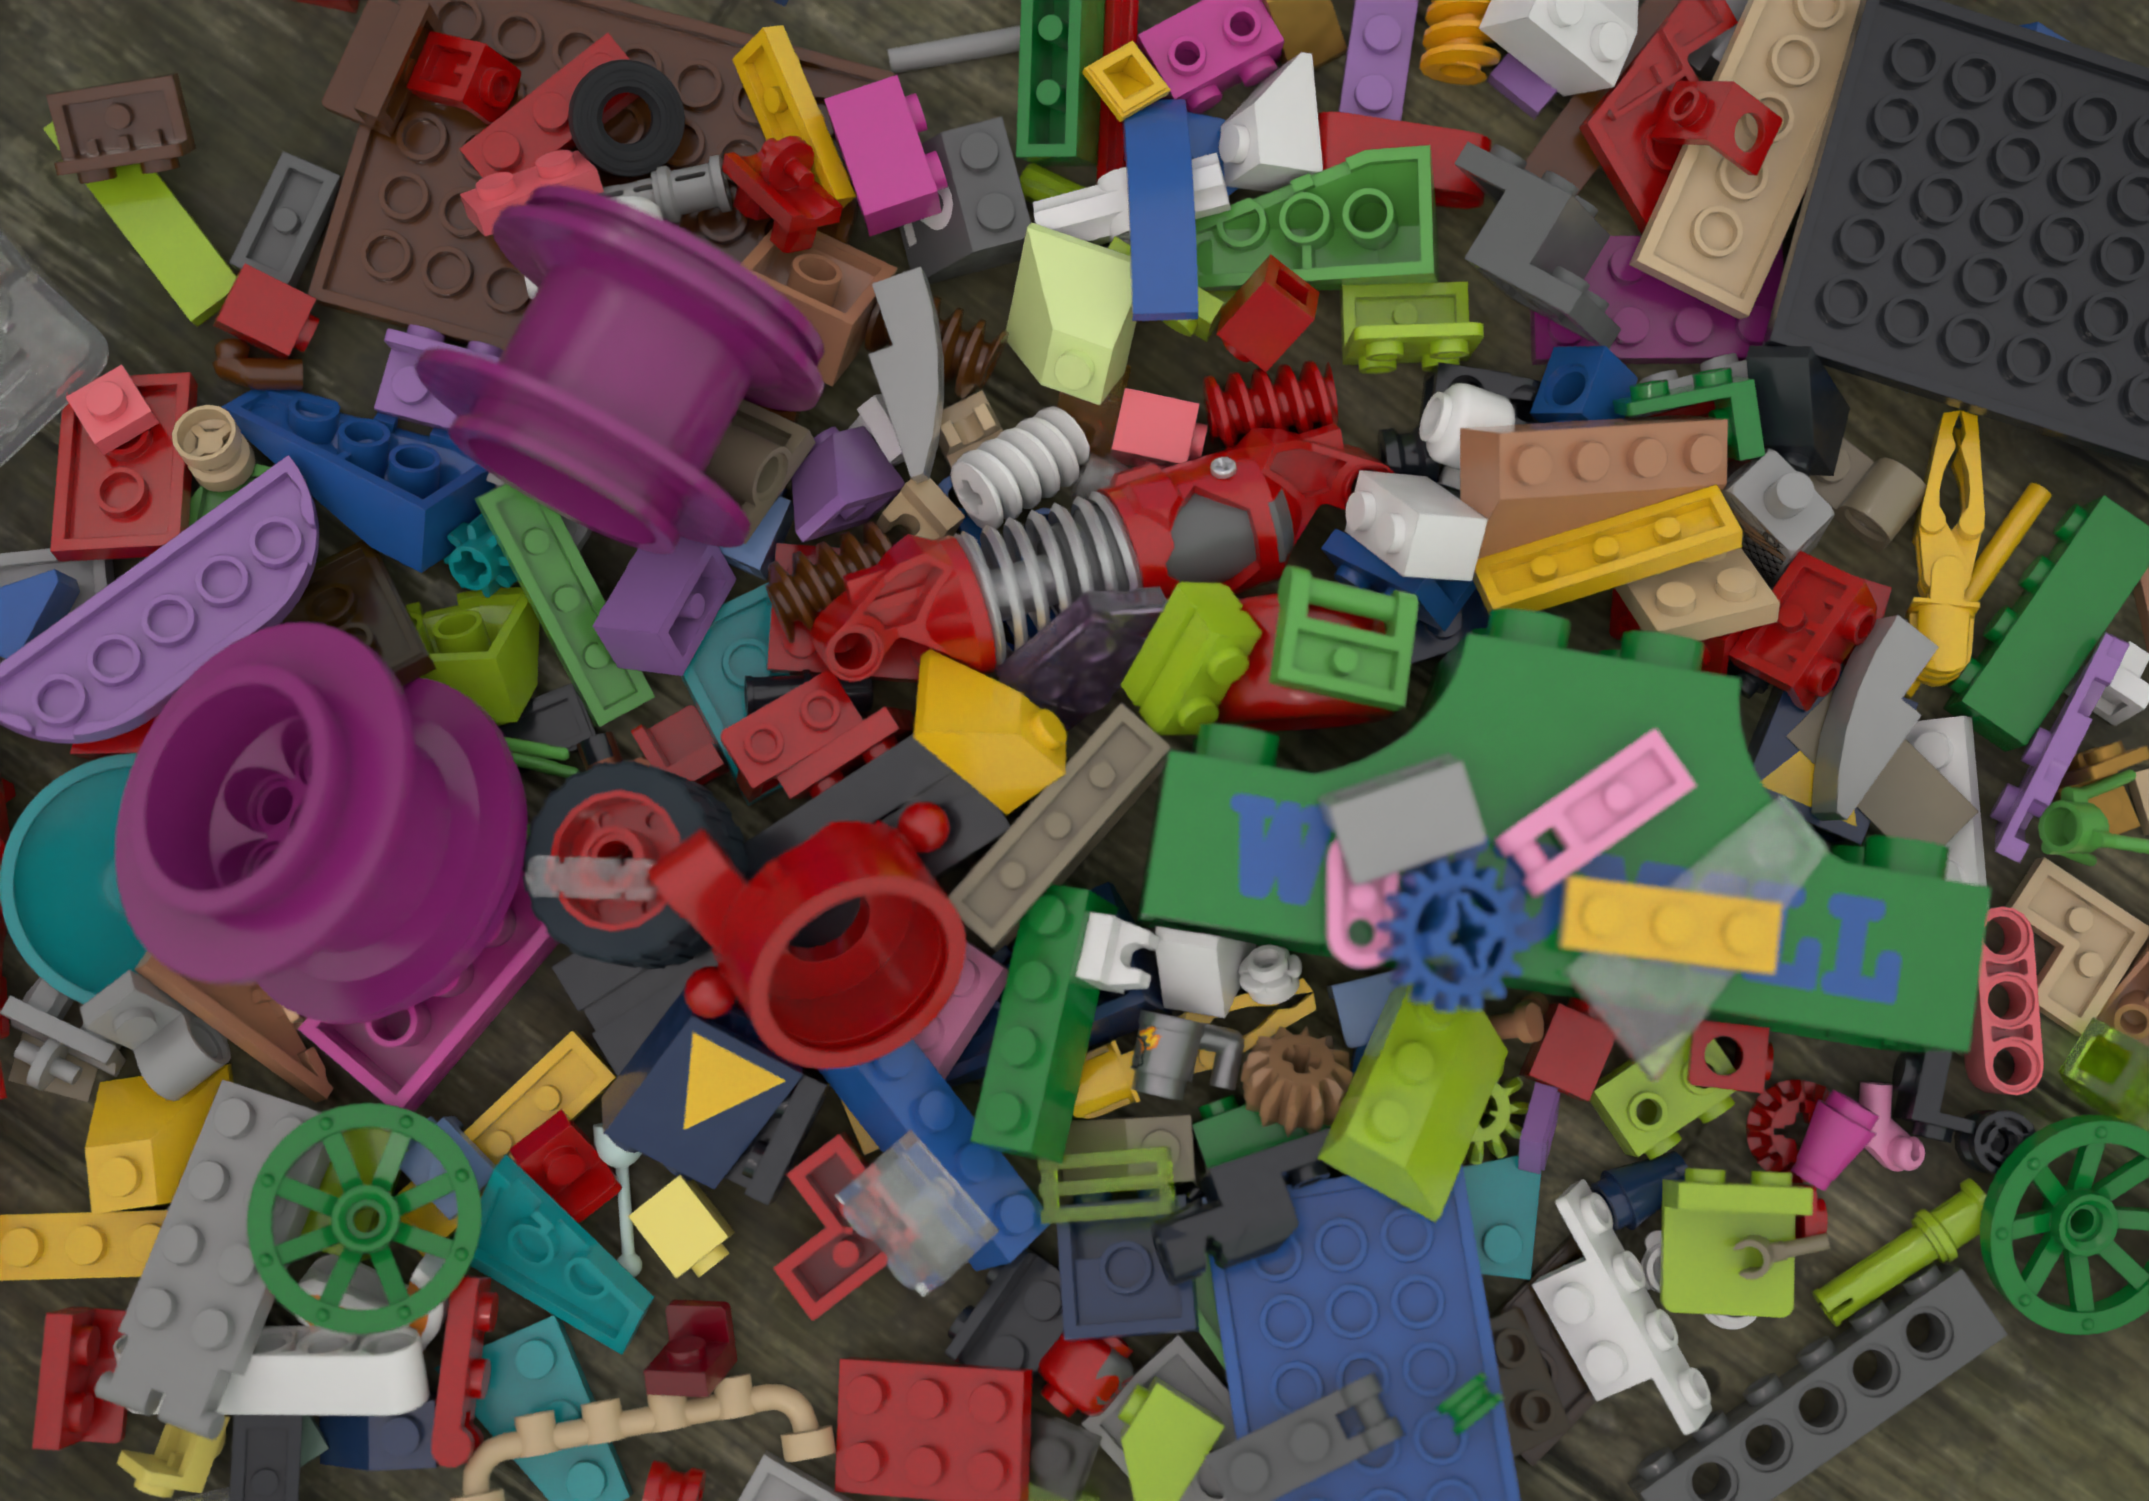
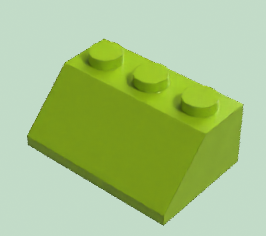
M1410 983L1398 985L1389 994L1318 1155V1159L1436 1222L1440 1219L1508 1050L1483 1009L1468 1011L1462 1010L1458 1005L1455 1012L1435 1011L1433 1000L1428 1004H1416L1409 1000L1410 991L1414 984Z

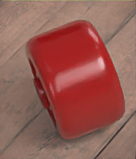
M1278 593L1238 599L1243 606L1241 611L1250 615L1262 634L1248 656L1249 664L1245 673L1239 679L1232 682L1221 703L1218 705L1219 715L1214 724L1244 727L1263 732L1306 731L1375 723L1391 718L1397 712L1269 684L1280 609ZM1308 604L1306 616L1308 618L1386 635L1384 621Z

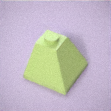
M1031 222L1026 230L1006 331L1009 332L1007 343L1041 385L1101 405L1125 373L1136 321H1133L1130 256Z

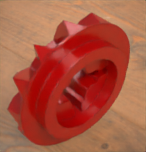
M1786 1080L1770 1086L1755 1100L1747 1117L1746 1138L1754 1159L1765 1171L1792 1173V1183L1803 1184L1807 1182L1791 1171L1799 1153L1796 1141L1791 1138H1785L1781 1134H1774V1128H1784L1785 1125L1795 1124L1796 1113H1799V1103L1804 1122L1810 1124L1818 1099L1825 1102L1830 1094L1825 1086L1806 1080Z

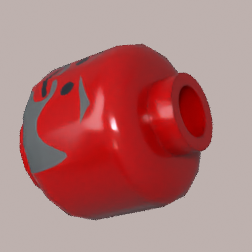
M1063 1331L1039 1362V1373L1047 1382L1040 1393L1055 1408L1069 1418L1077 1409L1089 1416H1100L1132 1379L1133 1366L1128 1357L1134 1350L1121 1337L1068 1342L1064 1340Z

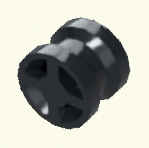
M1416 425L1412 432L1399 433L1394 428L1379 430L1378 457L1381 462L1386 464L1395 474L1427 476L1435 483H1438L1439 463L1432 460L1426 449V442L1420 438V425Z

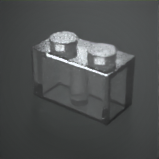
M909 1130L891 1144L835 1195L844 1206L843 1213L851 1227L860 1235L866 1238L871 1237L887 1255V1263L893 1275L906 1287L916 1289L922 1297L945 1283L999 1231L912 1130Z

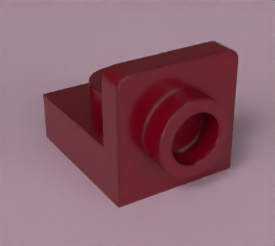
M672 1300L665 1309L669 1342L644 1370L647 1395L708 1398L738 1361L731 1307L726 1301Z

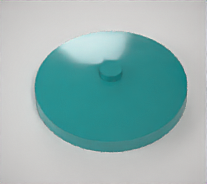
M119 754L87 762L71 769L46 786L28 804L17 820L7 841L1 863L0 901L9 934L18 951L40 978L65 996L82 1004H86L127 971L131 970L137 973L134 969L147 952V949L135 934L126 916L120 897L115 861L119 810L124 789L137 754Z

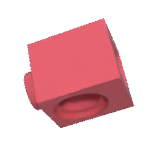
M1125 388L1110 462L1133 467L1152 463L1160 469H1164L1201 457L1208 425L1196 423L1200 404Z

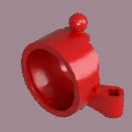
M918 801L905 808L899 817L895 829L880 820L875 824L861 821L831 822L804 843L792 848L765 865V868L750 883H748L716 841L702 827L646 870L649 878L668 904L682 918H686L713 946L712 951L718 966H705L697 969L687 979L684 996L689 1009L703 1018H716L728 1013L735 1004L737 997L759 1036L769 1048L793 1063L821 1069L850 1067L875 1060L891 1053L917 1036L937 1017L952 996L959 982L966 956V937L962 920L951 901L917 855V853H930L940 849L948 839L950 824L945 810L931 801ZM860 896V909L856 918L840 937L825 945L812 948L794 947L788 944L792 936L814 916L841 901Z

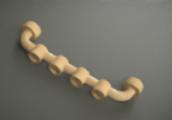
M751 1373L724 1377L713 1391L714 1394H711L708 1398L694 1397L688 1399L685 1396L647 1395L648 1406L622 1411L620 1398L605 1399L582 1404V1419L556 1423L554 1410L535 1412L514 1417L516 1431L502 1433L487 1439L473 1452L463 1471V1494L450 1498V1501H506L504 1488L490 1489L489 1485L493 1468L506 1460L538 1456L578 1446L607 1443L647 1433L670 1431L710 1421L739 1418L763 1411L778 1410L790 1419L793 1431L780 1435L784 1462L808 1460L836 1453L832 1425L819 1426L812 1404L800 1391L784 1384L753 1386Z

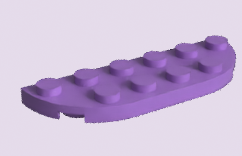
M286 456L1 662L0 724L23 736L54 743L76 744L95 742L121 735L159 715L180 686L212 656L249 634L279 625L298 603L308 586L315 568L319 547V522L315 503L302 474L290 456Z

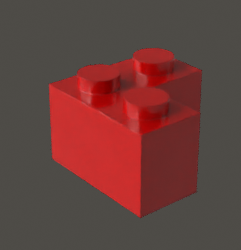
M846 1132L838 1134L786 1174L826 1227L773 1268L812 1322L916 1243L922 1236L921 1232Z

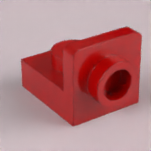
M430 31L406 88L421 99L468 110L485 124L490 125L507 111L521 78V71L486 43Z
M562 1109L509 1149L517 1165L578 1224L617 1195L622 1189V1185L612 1168L599 1157L593 1141Z

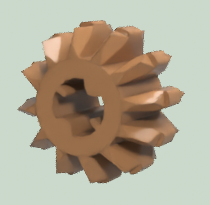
M1280 1026L1273 1038L1259 1036L1257 1043L1252 1047V1053L1248 1054V1060L1244 1061L1241 1081L1244 1082L1243 1090H1245L1246 1110L1260 1112L1262 1127L1275 1123L1283 1125L1287 1137L1295 1128H1303L1309 1134L1318 1132L1323 1124L1332 1126L1352 1081L1353 1073L1350 1071L1349 1053L1342 1050H1334L1332 1035L1320 1039L1311 1037L1307 1026L1300 1034L1293 1035Z

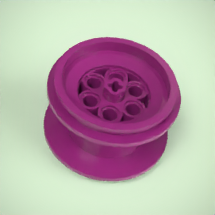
M545 185L534 189L525 205H513L502 209L493 224L492 233L494 239L507 259L529 281L537 286L538 290L498 362L446 348H429L421 354L415 365V372L419 380L436 399L457 416L448 430L451 440L473 461L527 497L590 530L629 546L658 554H671L674 552L681 537L718 547L731 548L741 546L751 530L748 517L722 489L703 474L743 399L755 405L783 411H806L816 406L824 391V382L817 369L824 355V345L818 332L806 317L785 297L732 258L688 232L621 201L579 188Z
M288 623L268 627L235 641L199 667L168 701L143 741L131 768L118 816L115 861L121 901L135 934L145 948L158 961L175 972L199 981L217 985H239L257 982L263 991L286 1009L321 1022L354 1024L372 1021L410 1008L443 990L473 963L496 932L515 893L523 866L528 829L525 791L519 770L504 735L492 717L469 696L446 684L424 678H418L400 687L389 666L375 651L360 640L338 629L312 623Z

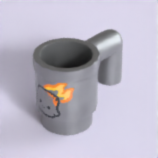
M1141 1010L1138 1022L1140 1025L1131 1069L1135 1070L1132 1090L1183 1100L1187 1081L1192 1082L1198 1049L1216 1052L1209 1085L1235 1090L1244 1048V1038L1239 1031Z

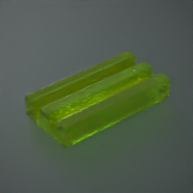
M1171 1147L1064 1155L1062 1164L1037 1160L1038 1170L1041 1171L1042 1183L1039 1184L1040 1197H1043L1044 1210H1041L1042 1224L1171 1215L1176 1212ZM1151 1162H1157L1158 1174L1067 1182H1058L1057 1170ZM1159 1188L1160 1201L1059 1208V1196Z

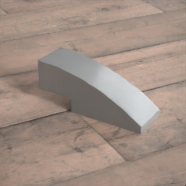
M921 266L872 283L893 346L868 354L910 477L917 484L930 479L939 444L944 405V356L939 320L928 278Z
M1899 615L1876 620L1874 628L1866 640L1856 645L1833 692L1820 734L1813 775L1812 814L1821 821L1847 820L1922 716L1903 701L1902 698L1939 647Z

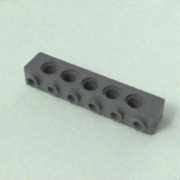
M1932 1262L1901 1282L1905 1290L1885 1304L1882 1299H1877L1851 1315L1849 1322L1852 1327L1833 1340L1829 1336H1823L1801 1349L1796 1355L1799 1364L1780 1377L1776 1373H1770L1753 1382L1743 1392L1746 1400L1730 1412L1725 1414L1722 1410H1717L1710 1413L1699 1430L1691 1433L1693 1437L1674 1451H1671L1669 1447H1663L1647 1456L1636 1467L1639 1475L1627 1484L1639 1501H1771L2008 1334L1962 1268L1941 1264L1937 1267ZM1923 1313L1929 1321V1335L1921 1345L1912 1347L1906 1336V1328L1909 1321L1915 1315ZM1872 1350L1877 1359L1876 1373L1868 1382L1858 1384L1853 1375L1854 1361L1862 1352ZM1819 1387L1825 1398L1824 1408L1819 1416L1805 1421L1799 1410L1801 1397L1809 1389ZM1768 1425L1772 1433L1770 1448L1759 1457H1750L1746 1450V1438L1749 1432L1756 1426ZM1707 1462H1715L1719 1469L1717 1485L1706 1494H1695L1692 1487L1693 1473L1700 1465Z

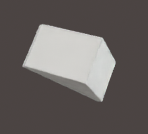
M1156 926L1155 935L1160 937L1156 956L1164 1008L1226 1018L1234 997L1241 986L1239 982L1241 977L1238 971L1239 966L1256 949V944Z

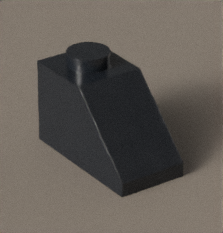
M1749 346L1746 357L1748 378L1754 379L1764 450L1770 448L1778 452L1795 471L1804 473L1808 477L1810 475L1834 476L1850 407L1811 346Z

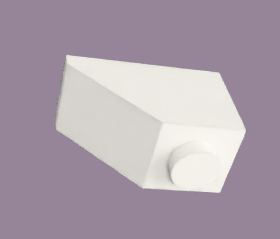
M1301 52L1263 80L1220 127L1219 153L1224 163L1226 186L1272 192L1291 184V180L1310 173V175L1323 171L1312 54Z

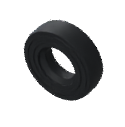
M621 59L603 63L593 68L581 79L570 100L568 121L575 145L590 163L616 176L636 177L657 170V167L663 166L674 155L683 137L685 113L681 97L666 75L646 63ZM621 93L638 95L646 102L651 113V124L648 132L642 139L631 144H622L613 140L605 131L602 122L605 105L612 97Z

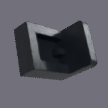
M1902 1052L1896 1060L1892 1085L1893 1089L1898 1091L1893 1118L1914 1122L1911 1133L1913 1135L1951 1143L1953 1132L1974 1134L1976 1121L1940 1113L1952 1052Z

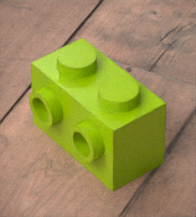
M1701 1019L1684 1021L1598 1079L1589 1101L1625 1155L1639 1157L1645 1153L1650 1160L1654 1159L1677 1145L1682 1140L1678 1130L1698 1117L1702 1124L1707 1123L1725 1113L1735 1104L1731 1094L1737 1090L1690 1085L1687 1081L1692 1023L1695 1020ZM1711 1040L1705 1050L1707 1066L1719 1075H1728L1734 1072L1735 1068L1716 1040Z

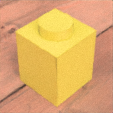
M679 1175L628 1216L676 1279L690 1269L700 1278L730 1254L722 1243L731 1237L735 1231L694 1179L687 1181L682 1175Z

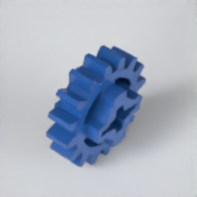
M1471 859L1452 860L1450 866H1448L1445 860L1426 862L1425 875L1418 871L1406 872L1401 876L1407 894L1391 893L1387 894L1384 898V901L1395 911V914L1391 920L1377 921L1376 929L1383 933L1391 934L1392 944L1378 951L1379 958L1396 959L1399 967L1393 971L1389 978L1393 985L1414 983L1409 996L1411 1002L1428 1004L1433 1000L1434 1010L1439 1012H1455L1458 1005L1462 1010H1480L1483 1005L1482 995L1491 999H1501L1506 995L1504 986L1500 981L1501 976H1521L1523 970L1511 959L1514 951L1530 949L1531 942L1524 938L1516 937L1515 927L1529 920L1528 914L1526 912L1510 911L1508 904L1514 899L1518 891L1514 886L1495 889L1494 884L1498 871L1493 867L1478 868L1474 872L1473 860ZM1471 897L1479 903L1484 912L1472 905ZM1458 930V938L1449 942V933ZM1422 959H1426L1435 965L1437 976L1426 967Z

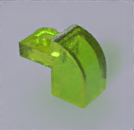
M2093 1017L2058 1072L2065 1085L2076 1096L2101 1114L2127 1120L2149 1131V1047Z

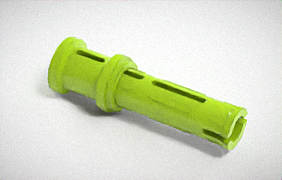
M1967 1178L1960 1183L1961 1191L1934 1209L1928 1211L1921 1208L1914 1213V1218L1911 1219V1228L1819 1289L1816 1288L1811 1291L1816 1302L1822 1304L1819 1307L1835 1327H1838L1842 1324V1321L1936 1259L1940 1263L1945 1261L1950 1263L1958 1258L1957 1249L1980 1235L1981 1213L1986 1194L1971 1178Z

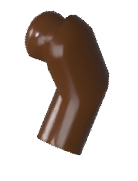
M223 339L216 344L215 354L217 360L212 365L220 379L254 390L303 389L302 359L249 358L250 346L241 339Z

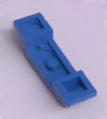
M1185 99L1158 100L1122 121L1130 234L1133 321L1198 319L1196 224Z

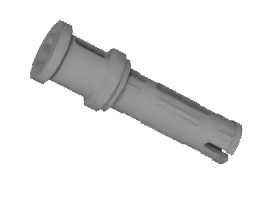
M720 155L710 156L707 164L671 171L668 166L657 167V171L651 172V178L604 187V192L599 193L615 200L616 197L627 196L646 198L660 207L663 220L668 221L670 224L680 222L681 215L697 211L717 207L723 213L732 211L730 188L727 175L721 170L723 161Z

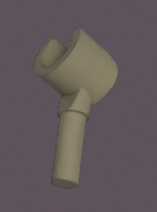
M1826 1233L1772 1243L1760 1235H1749L1733 1248V1250H1740L1750 1246L1757 1248L1764 1257L1763 1266L1746 1268L1738 1273L1746 1279H1757L1762 1277L1773 1266L1774 1262L1829 1250L1830 1244Z

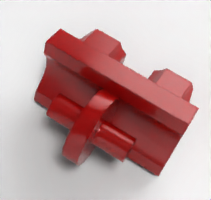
M788 136L779 141L775 138H770L764 142L761 151L751 156H740L735 152L725 153L721 169L738 185L733 206L745 217L754 220L771 217L775 220L770 241L783 253L811 249L814 244L817 228L819 226L839 223L843 205L814 180V174L811 172L814 163V151L799 136Z

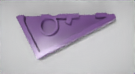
M2105 632L2050 731L2038 727L2021 758L2022 762L2030 765L2018 787L2010 783L2005 785L1990 813L1991 818L1999 821L1995 827L1996 852L2018 863L2021 862L2030 845L2026 843L2025 830L2032 817L2040 818L2050 805L2066 770L2092 722L2089 716L2106 686L2108 687L2111 684L2130 646L2128 642Z

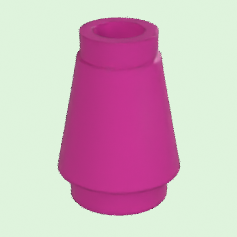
M1832 1089L1825 1102L1818 1099L1797 1155V1161L1791 1171L1810 1184L1826 1191L1830 1183L1842 1173L1877 1135L1872 1131V1128L1879 1119V1116L1850 1097Z

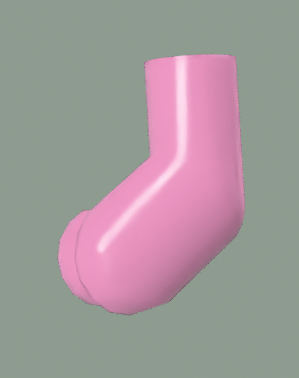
M1861 1081L1859 1103L1879 1116V1119L1872 1128V1131L1877 1135L1866 1145L1865 1149L1883 1167L1892 1171L1900 1172L1917 1169L1924 1160L1925 1148L1917 1137H1911L1891 1118L1893 1085Z

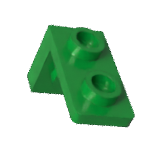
M1731 367L1693 373V385L1669 389L1668 379L1634 384L1629 386L1631 397L1613 400L1615 414L1634 416L1714 400L1715 410H1710L1708 417L1728 419L1727 458L1741 461L1765 456L1754 379L1733 377Z

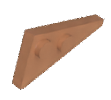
M147 950L134 969L137 973L145 977L313 1102L317 1103L329 1097L333 1087L328 1083L326 1068L314 1046L306 1049L282 1005L275 1002L263 991L257 982L239 985H217L199 981L173 971L158 961Z

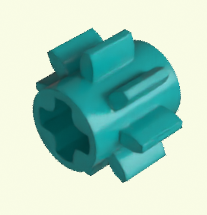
M482 513L469 524L463 522L448 534V540L456 549L444 558V562L449 565L451 574L460 587L470 590H482L485 597H491L502 586L510 588L518 581Z

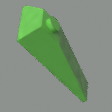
M1430 145L1364 150L1345 158V162L1313 175L1308 173L1290 181L1291 184L1255 199L1247 198L1230 205L1231 210L1195 219L1198 287L1205 291H1238L1270 254L1316 290H1340L1342 285L1438 283V227Z

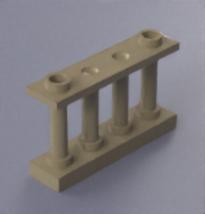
M1121 703L1067 763L1066 774L1042 791L948 897L957 910L962 922L995 952L999 951L1004 945L1009 946L1017 937L1021 918L1052 884L1062 886L1160 776L1165 763L1164 757L1171 750V746Z

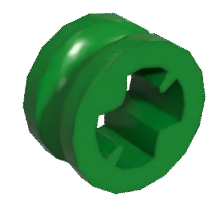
M1483 1371L1436 1408L1440 1415L1447 1414L1453 1418L1454 1427L1452 1430L1457 1436L1504 1399L1500 1392L1492 1393L1487 1389L1486 1380L1488 1377Z

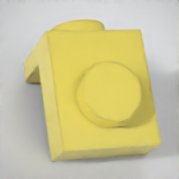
M224 1415L223 1429L214 1440L166 1423L154 1455L122 1450L117 1464L136 1478L134 1486L147 1494L170 1498L175 1490L202 1493L214 1459L218 1457L224 1447L226 1427L230 1417Z

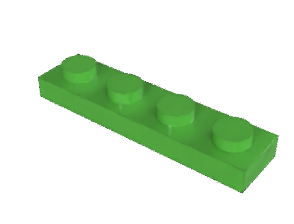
M506 483L474 498L594 726L601 727L655 698L642 671L618 668L594 630L593 624L606 602L560 514L527 497Z

